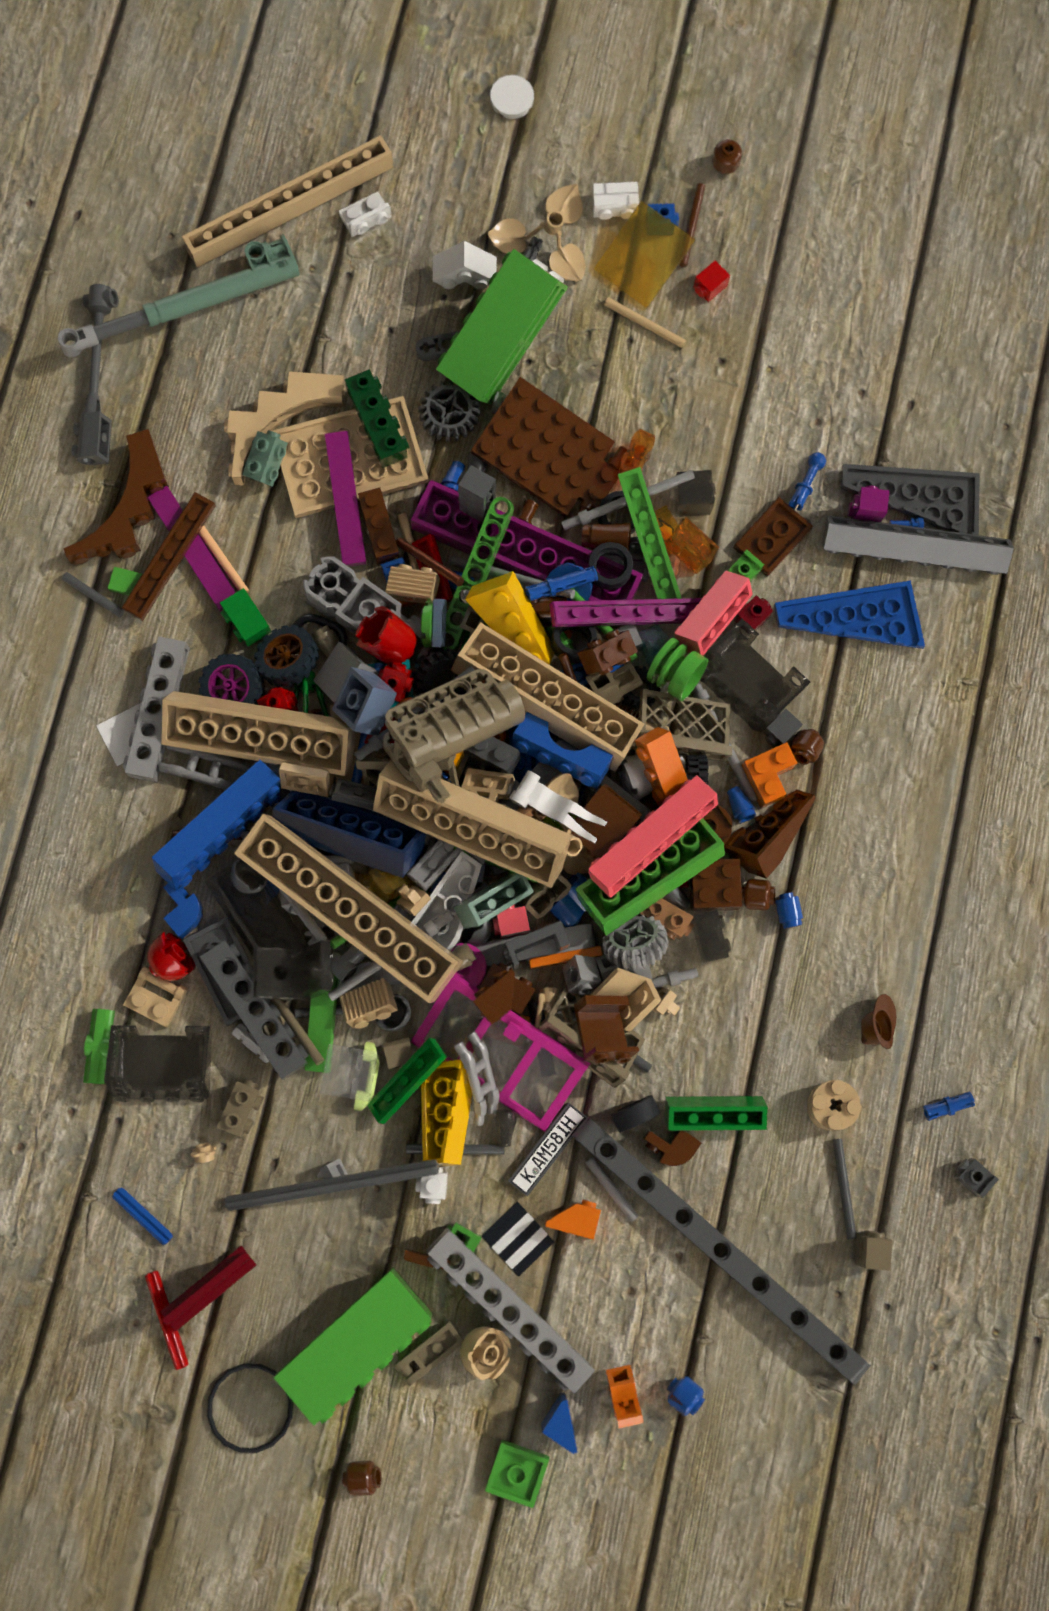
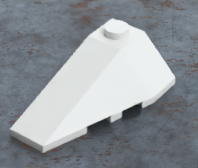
M461 851L429 896L431 900L417 913L412 921L418 928L423 929L424 924L430 920L434 921L450 911L455 919L440 928V932L431 937L450 952L459 941L463 930V925L454 906L473 895L482 864Z

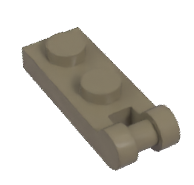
M449 1321L413 1351L399 1360L394 1367L398 1372L401 1371L406 1377L405 1382L408 1386H411L459 1348L464 1339L451 1321ZM412 1361H415L420 1367L416 1371H413L409 1365Z

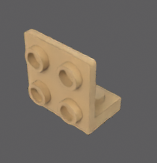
M282 762L279 768L281 788L328 797L336 774H331L329 771Z
M616 968L591 994L628 996L629 1006L621 1011L620 1014L623 1028L629 1032L661 1002V998L650 978L620 968Z

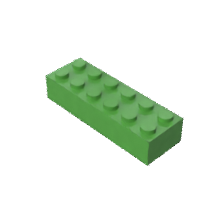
M702 818L613 897L607 896L590 878L575 888L578 900L605 936H607L725 855L724 843L704 818Z

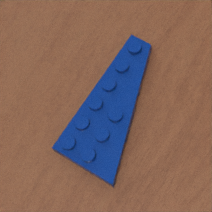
M911 580L776 602L774 604L779 628L919 649L925 648Z

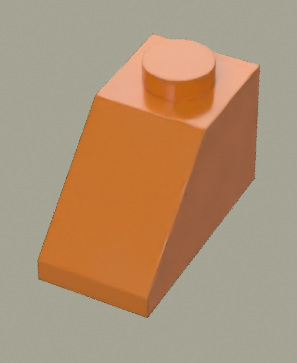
M582 1199L581 1204L574 1203L547 1219L545 1227L594 1240L601 1210L596 1208L597 1203Z

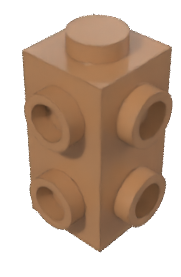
M662 898L638 914L639 917L642 915L646 918L653 916L655 920H660L667 931L668 938L671 940H675V938L680 940L683 935L688 937L694 926L691 923L694 916Z

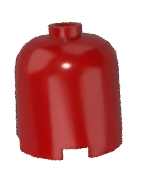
M384 606L376 607L374 609L376 613L370 618L367 616L363 618L355 634L359 638L356 644L358 647L387 665H392V662L403 663L412 657L416 646L414 630L391 610Z

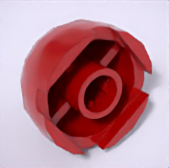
M163 932L156 937L147 952L150 972L155 977L168 981L184 978L195 970L196 965L192 957L188 958L183 951L187 950L186 945L170 932L166 935Z

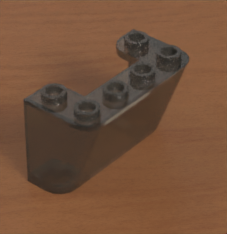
M742 618L706 652L704 657L708 658V664L700 681L707 685L718 698L726 704H730L731 710L739 715L752 730L763 732L811 682L794 666L785 677L782 676L751 647L759 633ZM741 629L747 631L749 638L742 634ZM792 677H796L801 685L795 684Z
M111 1025L104 1082L110 1094L119 1102H129L130 1099H140L143 1102H154L155 1100L203 1102L204 1099L210 1096L211 1027L185 1026L187 1036L140 1035L136 1025Z

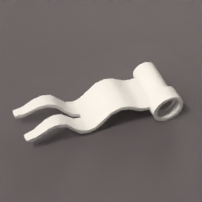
M528 770L517 790H513L508 799L522 808L530 805L542 814L564 824L573 832L595 843L597 838L583 829L568 812L602 826H605L607 822L589 813L572 800L562 797L539 783L538 781L541 777Z

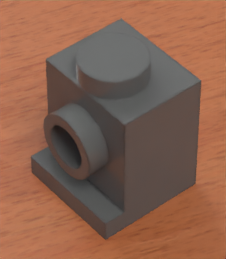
M974 1158L963 1160L957 1167L958 1173L954 1176L976 1197L984 1198L999 1180ZM975 1172L980 1174V1178L977 1181L973 1178Z

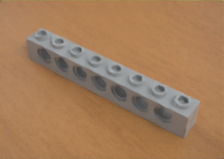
M448 1228L428 1247L427 1253L429 1257L427 1260L436 1269L442 1267L448 1273L445 1277L455 1287L460 1284L466 1290L464 1295L474 1305L478 1301L484 1307L482 1312L492 1322L495 1319L503 1325L500 1328L501 1331L508 1338L512 1339L515 1337L521 1342L519 1348L529 1357L533 1354L539 1360L536 1364L546 1374L551 1371L557 1377L555 1382L565 1392L570 1389L575 1394L594 1373V1368ZM451 1254L461 1256L460 1262L455 1266L447 1263V1259ZM471 1271L479 1273V1278L474 1283H468L465 1280L466 1275ZM495 1289L497 1291L496 1297L493 1300L484 1299L486 1290ZM507 1306H512L515 1308L513 1316L509 1318L503 1317V1309ZM524 1324L533 1325V1330L528 1335L520 1333L521 1327ZM542 1342H551V1348L547 1352L539 1351V1345ZM564 1358L569 1360L567 1368L562 1370L557 1368L559 1360Z

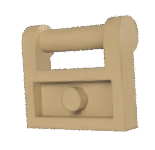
M144 966L123 1005L168 1028L188 988L182 985L177 986L165 979L155 977L149 968ZM146 981L173 994L172 1002L145 989Z

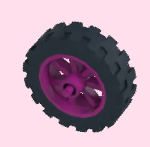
M222 654L217 656L216 659H211L207 667L204 666L201 671L203 672L202 677H199L198 682L200 683V688H198L200 695L227 700L229 694L232 693L234 701L258 705L257 700L264 693V688H262L264 679L252 660L241 655ZM230 668V676L227 679L221 672ZM235 669H238L243 675L234 680ZM220 677L223 683L216 686L217 678ZM246 679L247 688L240 685V682ZM217 690H225L222 698L217 694ZM239 690L246 692L241 700H239L237 695Z

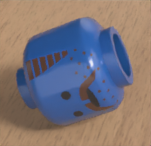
M688 1376L683 1377L680 1381L675 1378L667 1388L670 1392L668 1403L683 1416L689 1414L693 1416L705 1401L703 1398L704 1390Z

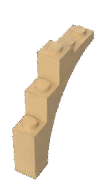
M289 371L288 380H284V393L259 391L258 399L254 400V412L229 410V417L224 420V432L228 434L230 441H232L231 455H234L233 463H229L228 472L235 485L244 486L246 476L242 475L244 464L250 454L252 442L256 437L257 431L267 434L268 430L273 431L289 418L308 410L344 406L345 381L343 375Z

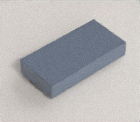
M445 599L433 600L432 647H445L447 600Z

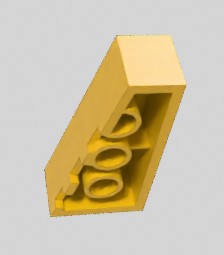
M514 571L472 586L465 600L484 622L495 632L550 665L554 656L551 641Z
M461 1059L442 1062L421 1085L423 1161L435 1159L439 1167L461 1165L472 1091Z

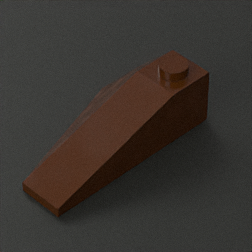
M796 789L773 806L774 810L765 816L760 814L754 818L756 822L748 828L741 827L724 845V851L733 859H740V865L748 873L767 879L784 858L816 799L815 795Z

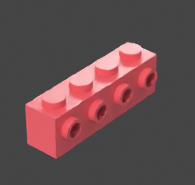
M725 571L715 581L708 593L702 597L694 610H691L685 621L677 627L674 635L675 639L679 640V646L685 644L687 645V653L690 654L692 651H696L704 656L753 595L749 578Z

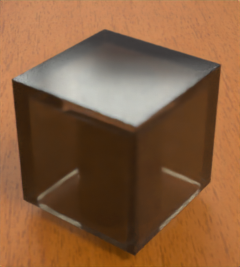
M711 470L693 471L695 479L673 487L676 517L711 514L716 498ZM677 472L676 476L684 472Z

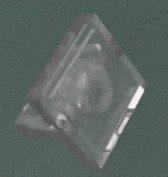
M329 1044L320 1093L370 1101L378 1052Z

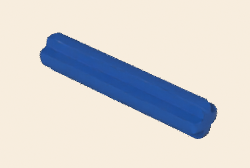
M118 1188L114 1192L112 1198L162 1245H166L172 1239L173 1234L124 1188Z

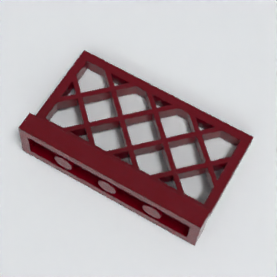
M241 1245L160 1312L164 1316L163 1322L166 1326L171 1325L176 1332L256 1267L257 1264Z

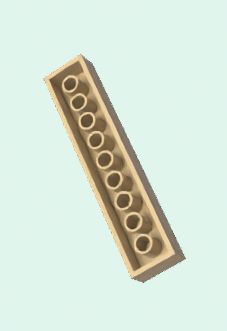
M262 814L234 853L428 1003L435 1002L463 964V961L270 815Z

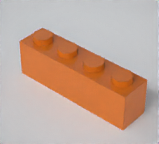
M656 727L634 741L637 746V756L643 762L645 768L644 775L653 789L651 792L652 796L660 807L663 801L668 796L677 793L682 784L688 779L671 732Z

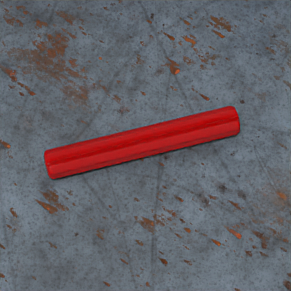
M152 1271L145 1275V1279L175 1370H180L188 1366L187 1356L178 1330L175 1332L171 1325L166 1326L162 1320L164 1316L160 1311L169 1305V1301L159 1271Z

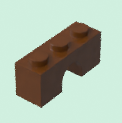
M381 488L358 493L377 565L381 566V564L400 558Z

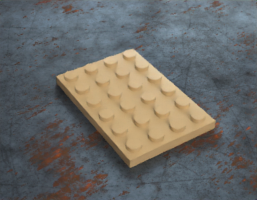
M404 396L389 399L391 409L388 410L391 416L395 415L400 425V429H398L400 436L405 435L410 447L407 449L408 458L382 468L355 409L273 430V432L281 435V440L288 443L286 454L280 465L295 518L335 508L325 433L348 431L358 501V493L381 488L382 495L429 482Z

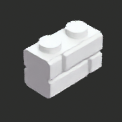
M638 182L593 184V217L608 220L616 216H621L623 219L638 216Z

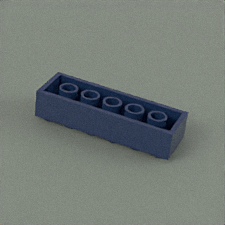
M292 790L273 809V818L310 846L371 868L379 869L394 876L403 878L424 853L426 833L378 812L333 801L330 796L325 797Z

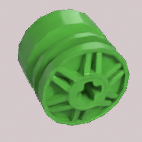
M671 638L654 657L647 673V680L651 683L657 681L656 685L659 688H663L670 682L667 690L668 694L679 701H683L700 681L707 667L708 658L696 651H692L686 656L687 645L681 644L679 646V640Z

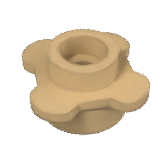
M210 1143L198 1144L192 1149L191 1157L195 1158L196 1163L212 1161L215 1159L214 1154L217 1147L211 1146Z

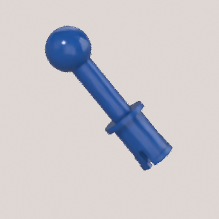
M815 452L809 456V469L803 481L795 485L796 490L789 501V506L793 509L796 508L797 504V510L803 509L807 497L813 492L811 484L817 471L823 469L826 465V457L820 452Z

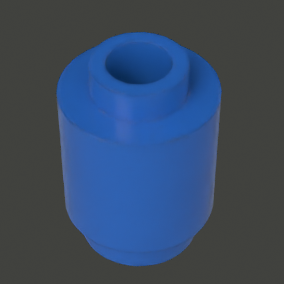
M793 892L779 895V900H776L775 904L779 922L782 923L783 929L802 925L801 919H803L799 896H794Z

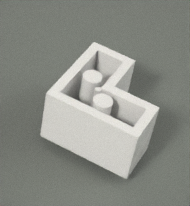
M466 241L433 256V282L445 289H452L463 282L473 285L476 289H485L490 285L489 280L492 275L497 272V257Z

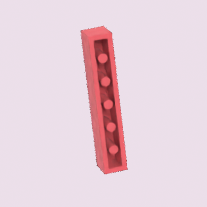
M697 775L692 780L685 781L677 793L668 796L663 801L662 806L656 811L649 812L640 825L632 827L627 832L626 837L620 842L613 843L604 856L596 858L591 863L588 869L591 880L607 896L613 897L718 805L717 793Z

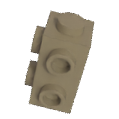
M245 1079L243 1083L237 1081L235 1085L231 1084L226 1098L229 1099L225 1108L221 1107L216 1121L219 1122L217 1128L238 1137H243L244 1133L248 1134L254 1122L251 1119L253 1112L260 1109L264 1099L261 1096L262 1090L257 1089V1083Z

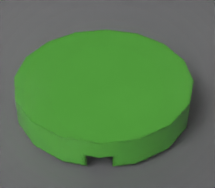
M426 601V606L424 605L421 615L422 633H425L426 639H422V643L426 648H435L431 646L433 601Z

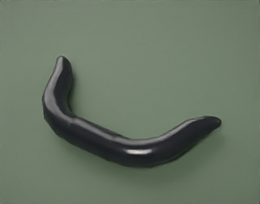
M306 614L299 617L292 624L298 626V628L306 623H316L322 627L328 625L330 630L333 629L338 635L339 642L347 646L345 630L338 623L316 614Z

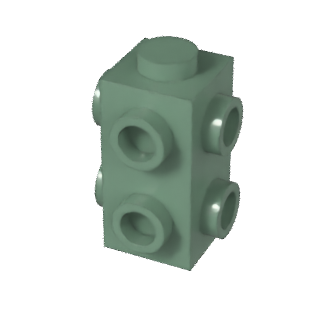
M270 430L267 431V434L257 431L256 437L252 442L250 454L244 464L243 476L273 487L288 445L287 442L280 439V434Z

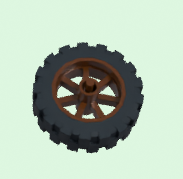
M285 625L281 626V629L276 628L271 631L270 635H265L262 638V643L258 644V651L254 654L256 659L254 663L260 674L269 684H274L276 687H282V685L291 687L292 684H299L304 677L308 678L311 675L310 671L316 668V660H319L317 652L319 649L311 635L302 627L299 629L296 625L291 627Z

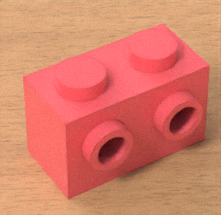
M512 905L496 915L495 919H492L495 936L500 935V939L521 936L530 932L525 906L515 908Z

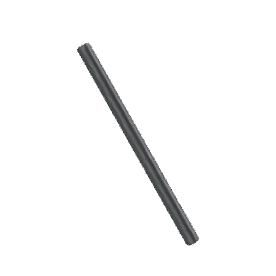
M433 1159L231 1195L225 1198V1207L232 1211L436 1175L439 1173V1164Z

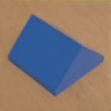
M562 1392L541 1422V1429L543 1434L574 1454L578 1453L568 1400L566 1393Z

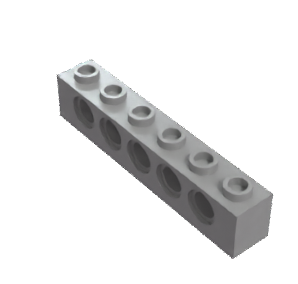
M158 636L157 643H154L152 646L151 656L153 660L152 664L148 665L145 677L148 680L146 688H142L140 693L142 704L140 710H137L135 714V732L131 733L129 738V747L131 749L129 756L126 755L123 762V769L131 778L156 783L158 781L159 765L163 761L166 745H161L162 700L173 691H180L190 647L184 641ZM165 660H172L170 667L161 668ZM166 682L164 690L156 691L158 683ZM153 705H161L159 712L155 714L150 713ZM155 727L153 735L145 736L147 728ZM148 749L150 751L146 759H139V754L142 750Z

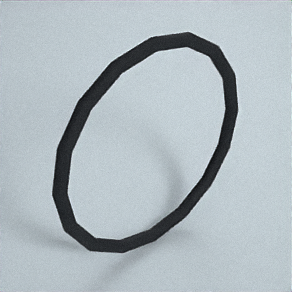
M244 1363L227 1370L215 1382L208 1397L207 1418L212 1433L224 1446L239 1453H258L273 1447L286 1434L293 1418V1401L286 1393L288 1417L282 1431L271 1442L257 1448H241L226 1441L218 1432L212 1417L213 1398L219 1385L230 1374L243 1369H261L272 1374L274 1377L278 1373L262 1364Z

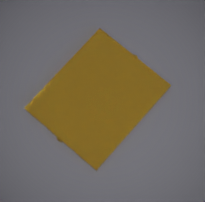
M641 201L594 270L617 286L619 291L625 292L645 308H648L696 240L673 224L669 218L666 219Z

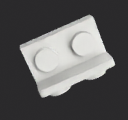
M377 191L339 210V215L353 237L357 234H364L369 228L377 224H384L391 218V209Z

